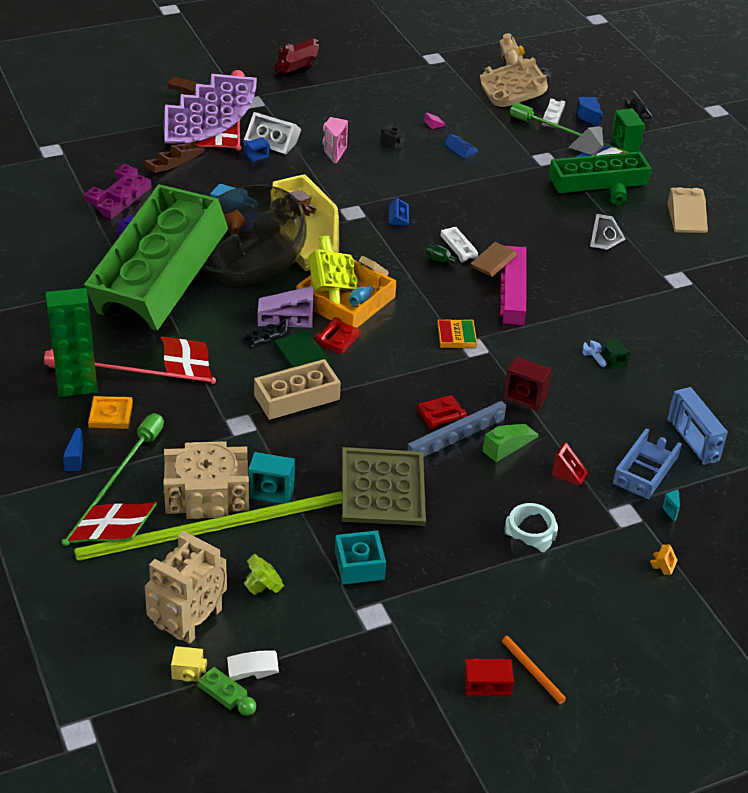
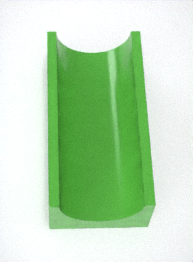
M158 184L84 284L97 314L104 315L113 302L120 303L133 309L146 320L151 329L158 331L228 230L218 198Z

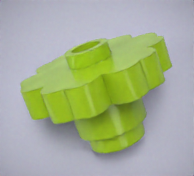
M256 554L247 560L252 572L246 576L244 585L251 593L256 595L266 588L272 589L277 593L284 587L282 579L271 564L261 557L259 558Z

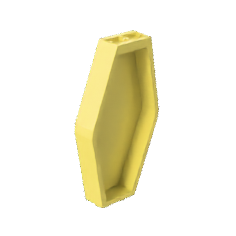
M305 174L274 181L271 227L272 234L278 243L305 271L310 270L308 255L315 250H321L319 237L330 236L332 251L339 253V215L337 206ZM299 189L312 197L310 205L317 208L315 214L311 213L310 216H306L303 213L295 216L283 209L287 194Z

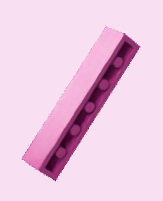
M506 246L515 250L517 255L501 269V283L503 284H501L500 316H503L504 324L524 325L526 316V247Z

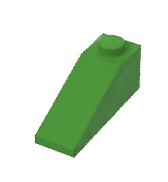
M526 424L498 426L485 434L483 452L495 462H498L536 439L538 433Z

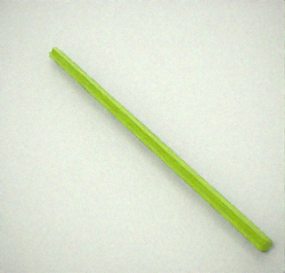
M342 491L139 534L127 541L102 542L75 549V557L77 561L177 540L178 535L183 531L195 536L342 504Z

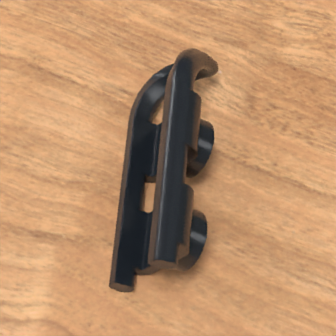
M632 90L633 99L631 102L628 100L625 102L631 109L635 110L641 119H652V114L648 110L647 105ZM645 112L648 114V116H641Z
M285 319L276 325L268 324L260 331L252 330L243 337V341L251 340L253 344L250 345V348L253 349L277 340L287 333L289 321ZM285 325L283 332L279 333L277 329ZM268 335L269 338L264 340L263 336Z

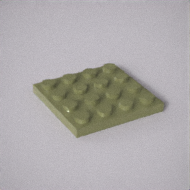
M343 447L342 522L425 526L423 452Z

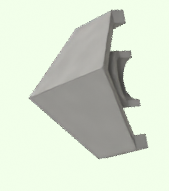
M602 127L588 128L569 148L594 156L603 147Z
M596 214L590 247L607 250L625 240L623 233L612 216Z

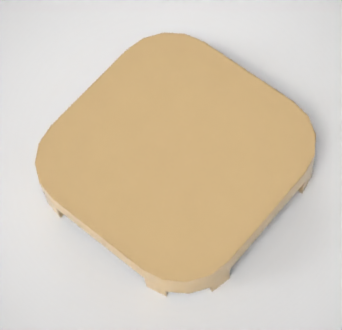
M523 56L517 57L518 62L494 70L490 66L485 68V72L480 75L481 84L494 105L499 107L511 106L515 102L520 103L540 96L547 91L546 74H542L533 57L531 59H523Z

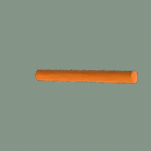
M505 636L502 639V643L559 704L564 703L566 697L509 636Z

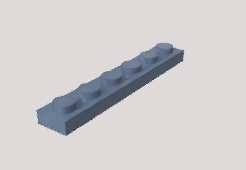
M500 401L408 443L407 451L423 452L424 458L450 444H454L465 437H469L480 430L504 420L506 404Z

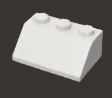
M254 112L244 140H254L263 137L269 142L270 150L287 154L296 145L301 129L296 124Z

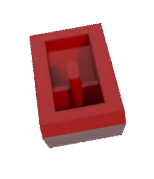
M565 442L555 455L552 476L579 486L584 481L588 471Z

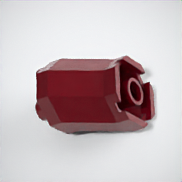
M310 39L294 46L287 44L283 49L280 48L278 52L279 59L274 66L277 74L285 75L301 68L305 70L310 69L313 65L310 62L311 60L315 61L318 53V40Z

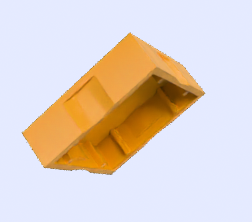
M354 260L357 288L372 286L373 292H371L370 298L363 304L359 303L358 306H352L349 303V296L353 290L341 291L339 294L342 305H339L329 299V293L314 291L313 288V311L329 320L338 317L343 323L358 328L395 298L396 280L376 270L367 268ZM311 275L296 286V290L313 286Z

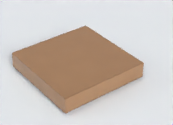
M494 242L470 264L474 269L493 277L517 254L515 250Z

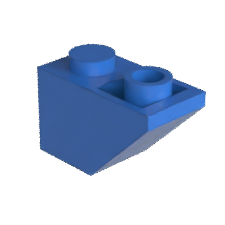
M578 97L577 113L579 118L599 126L600 120L603 119V112L600 110V103H598L597 98Z

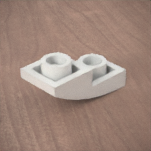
M255 651L227 657L229 678L233 681L252 675L259 679L279 673L276 651Z

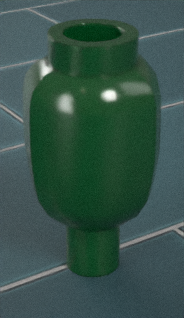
M429 245L426 254L429 255L431 260L440 264L448 262L456 264L457 258L451 256L450 251L439 245Z

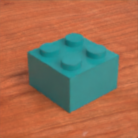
M254 452L248 469L249 498L281 504L290 502L294 490L295 459Z
M378 531L336 535L335 555L342 585L385 580L386 560Z

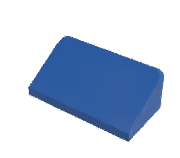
M449 134L444 143L463 158L478 152V149L456 135Z
M396 197L389 205L390 225H409V204Z

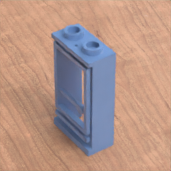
M691 387L674 391L667 420L673 422V426H676L677 431L699 459L702 460L703 465L720 461L728 434L727 430ZM691 418L696 422V424H697V425L700 427V429L704 432V434L706 435L705 437L701 434V432L697 429V427L692 423Z
M649 429L644 430L616 468L613 484L646 499L651 498V495L671 466L677 461L682 446L678 442L671 452L665 449L666 439L663 437L658 439L657 445L648 442ZM641 455L662 466L660 469L654 468L636 459ZM634 462L654 471L656 475L651 482L628 472Z

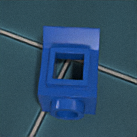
M263 137L254 140H244V154L252 162L269 157L270 144Z

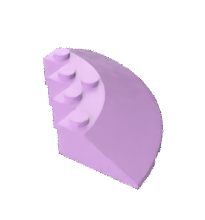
M211 74L210 85L196 84L195 95L181 94L179 106L165 105L163 123L164 143L201 141L216 136L232 127L249 109L254 98L257 78Z

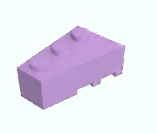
M313 286L259 298L258 326L276 325L288 319L289 327L312 328Z

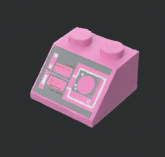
M330 117L323 125L325 136L322 143L324 145V152L333 163H337L347 148L348 121Z

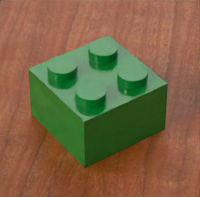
M634 109L616 110L611 137L619 149L627 152L640 151V146L643 143L642 136L645 131L644 122H642Z

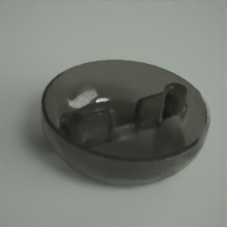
M249 185L229 190L215 197L219 200L223 214L231 213L237 209L246 220V224L240 228L237 234L231 235L226 231L199 270L202 274L226 286L253 287L276 279L295 263L303 250L307 238V223L302 206L292 194L275 186Z

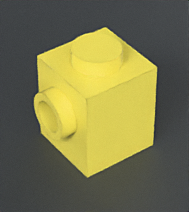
M175 646L171 663L172 679L197 682L201 678V673L206 672L207 659H203V649Z

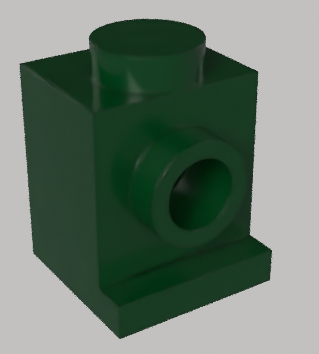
M619 339L604 341L602 356L610 368L628 366L631 351L629 349L626 350Z

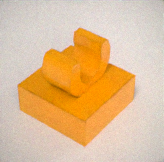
M670 544L662 545L660 552L653 554L656 560H651L650 563L654 569L661 568L664 575H672L677 558Z

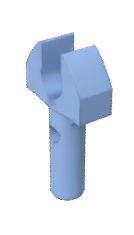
M591 341L589 347L584 342L582 351L584 356L592 355L601 367L607 365V362L599 353L602 346L598 342Z

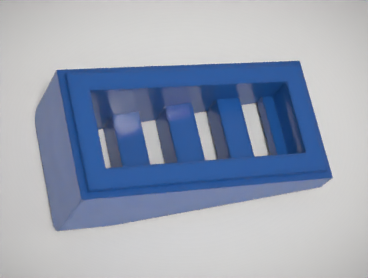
M76 428L64 453L63 464L65 471H80L83 438L80 428Z

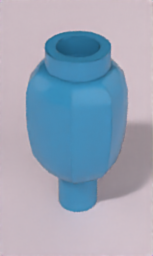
M362 286L354 289L349 296V303L352 306H358L359 303L363 304L370 298L371 292H373L372 286Z

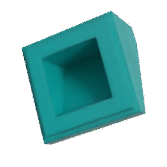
M678 490L666 493L662 507L673 521L677 520L680 509Z

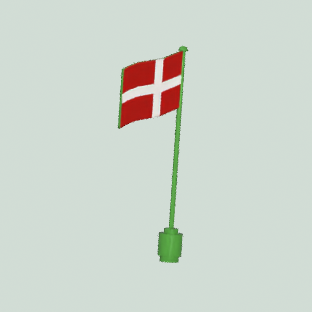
M155 413L148 415L138 427L139 441L67 538L62 540L63 546L77 542H118L134 538L157 505V502L98 506L96 504L142 442H153L160 433L164 424V420L160 415Z

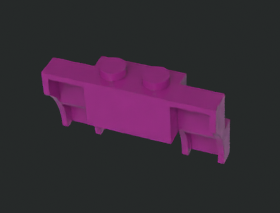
M123 164L114 171L115 177L120 180L105 191L93 187L83 194L85 201L94 205L103 216L112 219L151 189V179L138 175L136 168Z

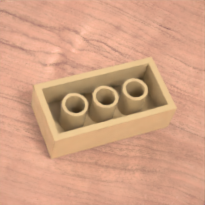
M323 359L254 378V396L270 420L340 400L341 382L326 360Z

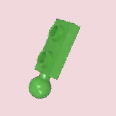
M213 667L197 680L198 687L229 710L238 705V711L244 716H250L255 712L256 702L253 698L247 697V690L217 668Z

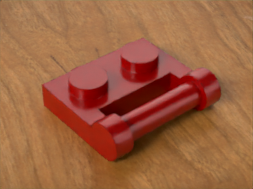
M334 317L330 324L314 337V340L319 346L342 355L360 336L361 329L343 323L338 317ZM334 329L338 330L330 339H326Z
M453 395L420 403L417 407V410L430 429H435L439 425L467 417L465 409L460 407Z

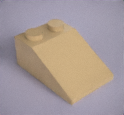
M671 188L667 205L674 232L707 233L706 199L703 189Z

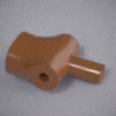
M237 209L231 213L224 214L228 226L227 231L231 235H236L240 228L246 224V220Z

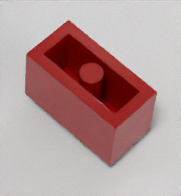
M466 659L464 668L466 696H512L514 685L512 660Z

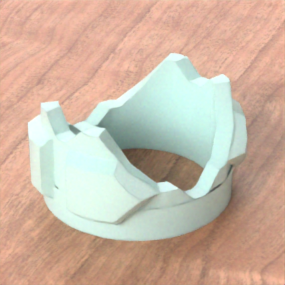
M525 503L511 511L510 516L506 518L504 530L507 536L520 539L527 545L545 552L551 546L552 541L556 539L558 525L553 513L549 509L539 504ZM540 514L546 521L548 530L539 534H530L520 530L517 526L530 515Z

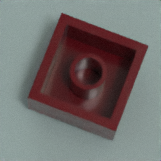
M516 357L507 370L504 398L539 411L547 398L552 369Z

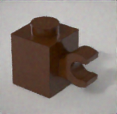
M299 189L287 194L283 209L295 216L303 213L306 216H310L311 213L315 214L317 208L310 205L312 197Z

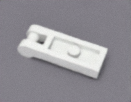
M550 99L543 119L558 125L565 107V101L558 102L555 99ZM542 122L543 126L556 128L554 126Z
M457 227L441 230V237L458 255L461 263L478 257L477 250Z

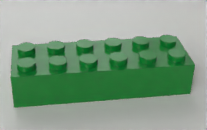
M641 151L551 159L549 177L558 193L610 189L614 183H621L625 187L649 185L652 168Z
M87 289L46 292L59 397L98 393Z

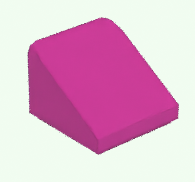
M425 113L424 122L431 129L445 126V123L439 117Z

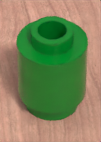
M614 183L610 188V197L613 204L622 205L627 201L626 188L621 183Z

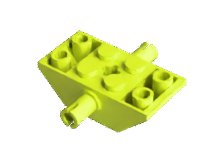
M330 236L319 237L321 250H315L308 255L314 291L329 293L331 301L342 305L339 292L357 288L354 260L351 255L332 251Z

